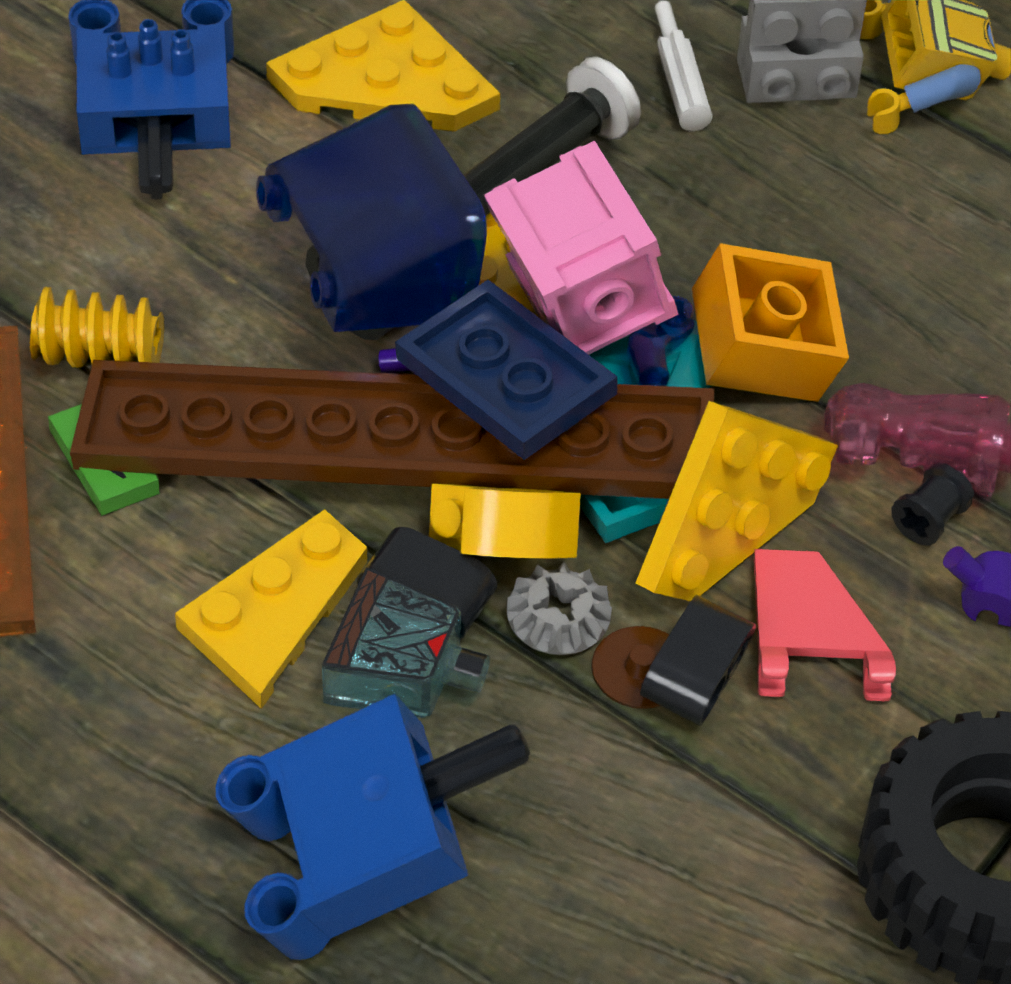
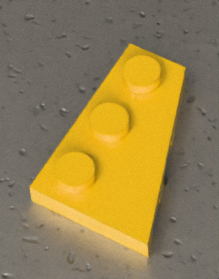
M324 509L175 613L176 629L262 709L274 693V683L288 664L293 666L305 650V640L320 619L331 614L367 564V546Z

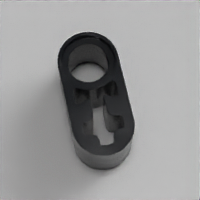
M408 527L394 528L357 578L358 585L365 568L368 567L455 605L459 614L448 641H459L466 635L497 589L495 576L481 561L468 554H461V551ZM390 579L376 603L432 619L436 618L431 614H435L437 617H441L443 614L439 607L431 605V609L426 604L421 606V609L418 607L414 608L413 611L411 609L406 610L403 604L395 606L389 604L388 601L391 602V600L395 604L401 602V597H396V599L394 597L385 598V596L392 594L386 593L391 592L389 587H391L392 591H400L403 595H409L407 597H411V595L407 594L406 591L411 590L413 598L406 601L409 602L408 605L425 601H418V597L426 598L428 601L433 600L435 603H441ZM441 603L442 607L449 608L446 611L451 614L446 615L448 620H436L451 624L456 613L455 609ZM376 605L380 610L423 630L442 624ZM446 625L427 632L438 635L448 631L450 626Z
M695 595L652 662L642 684L640 696L701 726L745 655L754 635L756 624L699 595Z

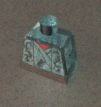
M366 567L322 663L323 703L339 707L363 709L396 694L416 717L425 718L433 713L444 684L479 694L488 673L490 655L459 647L461 611L455 605L375 569Z

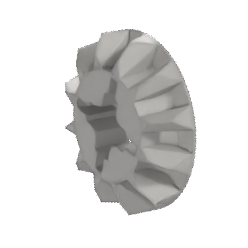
M565 561L556 570H545L538 564L531 576L527 578L517 577L513 592L507 600V617L511 629L516 636L533 649L548 654H573L590 648L604 636L611 620L612 607L608 598L607 586L595 583L590 569L580 574L570 571ZM549 595L558 597L562 603L571 602L570 621L566 614H562L558 608H548Z

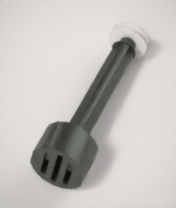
M587 57L579 66H575L568 72L566 80L567 94L561 103L405 219L401 218L396 212L381 205H366L314 243L307 250L305 265L316 295L330 315L352 334L365 340H378L434 297L437 292L439 279L431 257L490 213L484 194L514 178L517 182H520L551 167L560 160L559 156L573 150L589 137L599 135L608 140H619L628 131L633 130L639 125L641 118L640 100L634 86L626 75L610 61L600 57Z

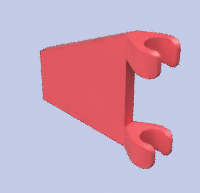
M755 549L754 577L758 641V694L768 697H783L785 695V678L789 672L788 656L863 659L864 699L869 701H890L892 695L891 683L894 682L896 676L893 654L822 555L815 551Z

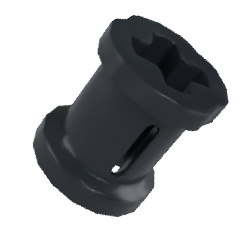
M935 463L924 472L922 484L912 494H904L894 502L891 507L892 518L900 532L909 540L919 545H932L944 533V524L954 514L964 513L972 505L974 490L962 472L955 470L946 463Z

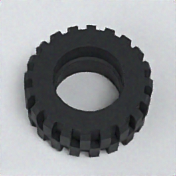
M981 711L956 714L954 724L948 725L945 719H938L920 727L918 739L914 735L904 738L892 750L890 761L881 765L873 783L858 844L860 848L857 861L859 882L867 888L864 900L873 918L878 921L887 918L888 923L885 935L899 949L904 950L910 946L917 951L916 962L934 973H936L939 966L956 973L954 981L962 984H976L978 979L993 981V984H1011V881L987 877L968 868L947 850L936 832L938 828L947 823L970 817L993 818L1011 824V712L997 711L995 718H982Z

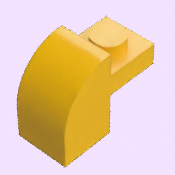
M432 484L429 537L461 551V554L510 558H577L581 493Z

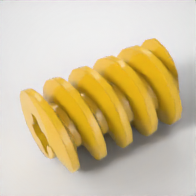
M45 286L32 315L30 332L31 358L35 362L40 353H42L43 360L48 365H58L66 354L68 363L71 367L75 368L83 367L88 361L89 356L91 363L93 360L113 361V359L115 361L160 363L165 330L163 312H160L158 316H152L149 299L141 297L135 312L128 313L125 297L120 294L116 295L110 311L103 310L100 292H92L86 308H79L76 290L68 289L62 305H55L52 287Z

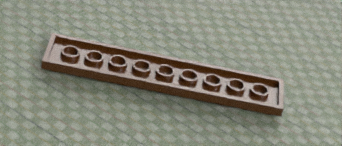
M93 360L70 456L73 470H80L79 467L133 473L432 487V484H455L490 488L552 490L581 493V495L669 499L709 401L714 402V388L617 384V395L526 460H523L417 375Z

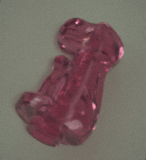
M858 383L841 388L828 400L824 413V430L831 435L833 443L838 445L834 454L838 463L853 465L856 463V460H861V465H872L878 460L880 447L894 446L900 448V464L902 466L916 468L923 465V471L925 472L935 463H946L966 476L976 494L989 498L995 493L999 471L1011 473V422H1009L1011 403L1000 395L969 393L901 395L874 384Z

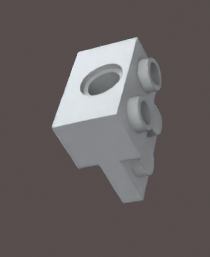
M749 0L748 16H742L737 61L747 103L857 98L864 57L860 36L867 0Z

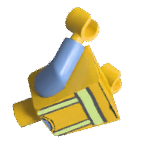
M881 0L866 1L860 39L867 40L878 37L884 28L894 87L906 91L898 95L896 92L884 88L878 89L871 94L868 99V116H874L873 131L875 133L889 134L894 132L900 124L901 111L912 108L915 113L943 101L953 99L967 100L975 95L988 76L1002 81L1010 76L1011 48L994 43L989 16L982 7L967 0H888L889 2L883 4Z

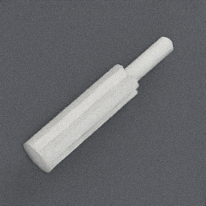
M660 1L655 5V12L663 37H659L657 47L679 124L684 130L698 131L710 124L712 112L689 38H684L682 30H678L671 4L668 1Z

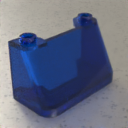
M415 104L388 105L268 164L265 175L259 176L257 179L256 196L260 210L266 211L273 222L289 221L292 210H294L320 256L319 270L311 274L310 294L314 307L316 309L322 308L333 332L421 325L479 286L487 237L484 208L480 199Z

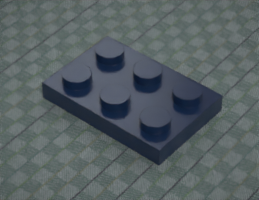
M486 280L395 341L396 359L523 460H526L617 395V376L490 280Z

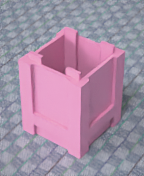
M595 141L582 147L579 146L559 156L561 162L520 182H517L514 178L484 194L488 208L511 252L505 254L510 269L536 314L588 355L654 322L658 325L678 315L675 301L663 282L657 257L661 256L657 239Z

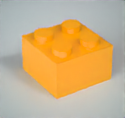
M722 243L718 245L692 287L706 385L818 402L849 359L831 262Z

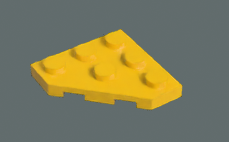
M401 0L266 62L267 80L297 111L320 114L322 106L353 110L354 119L398 124L401 116L431 120L432 129L455 132L500 110L501 93L405 0Z
M709 401L635 583L653 593L691 601L695 595L701 596L753 554L755 549L763 546L815 503L820 488L829 477L831 461L838 445L821 437Z

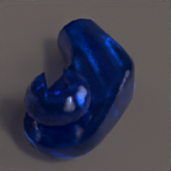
M673 296L678 315L658 325L654 322L630 334L626 353L639 385L666 386L668 384L669 372L666 357L678 348L692 334L694 329V321L692 319L694 308L687 299Z

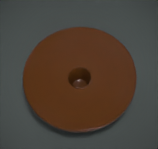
M631 626L619 629L606 636L597 646L592 659L593 677L600 690L613 701L627 707L638 709L660 707V705L640 696V690L652 662L669 634L652 627Z

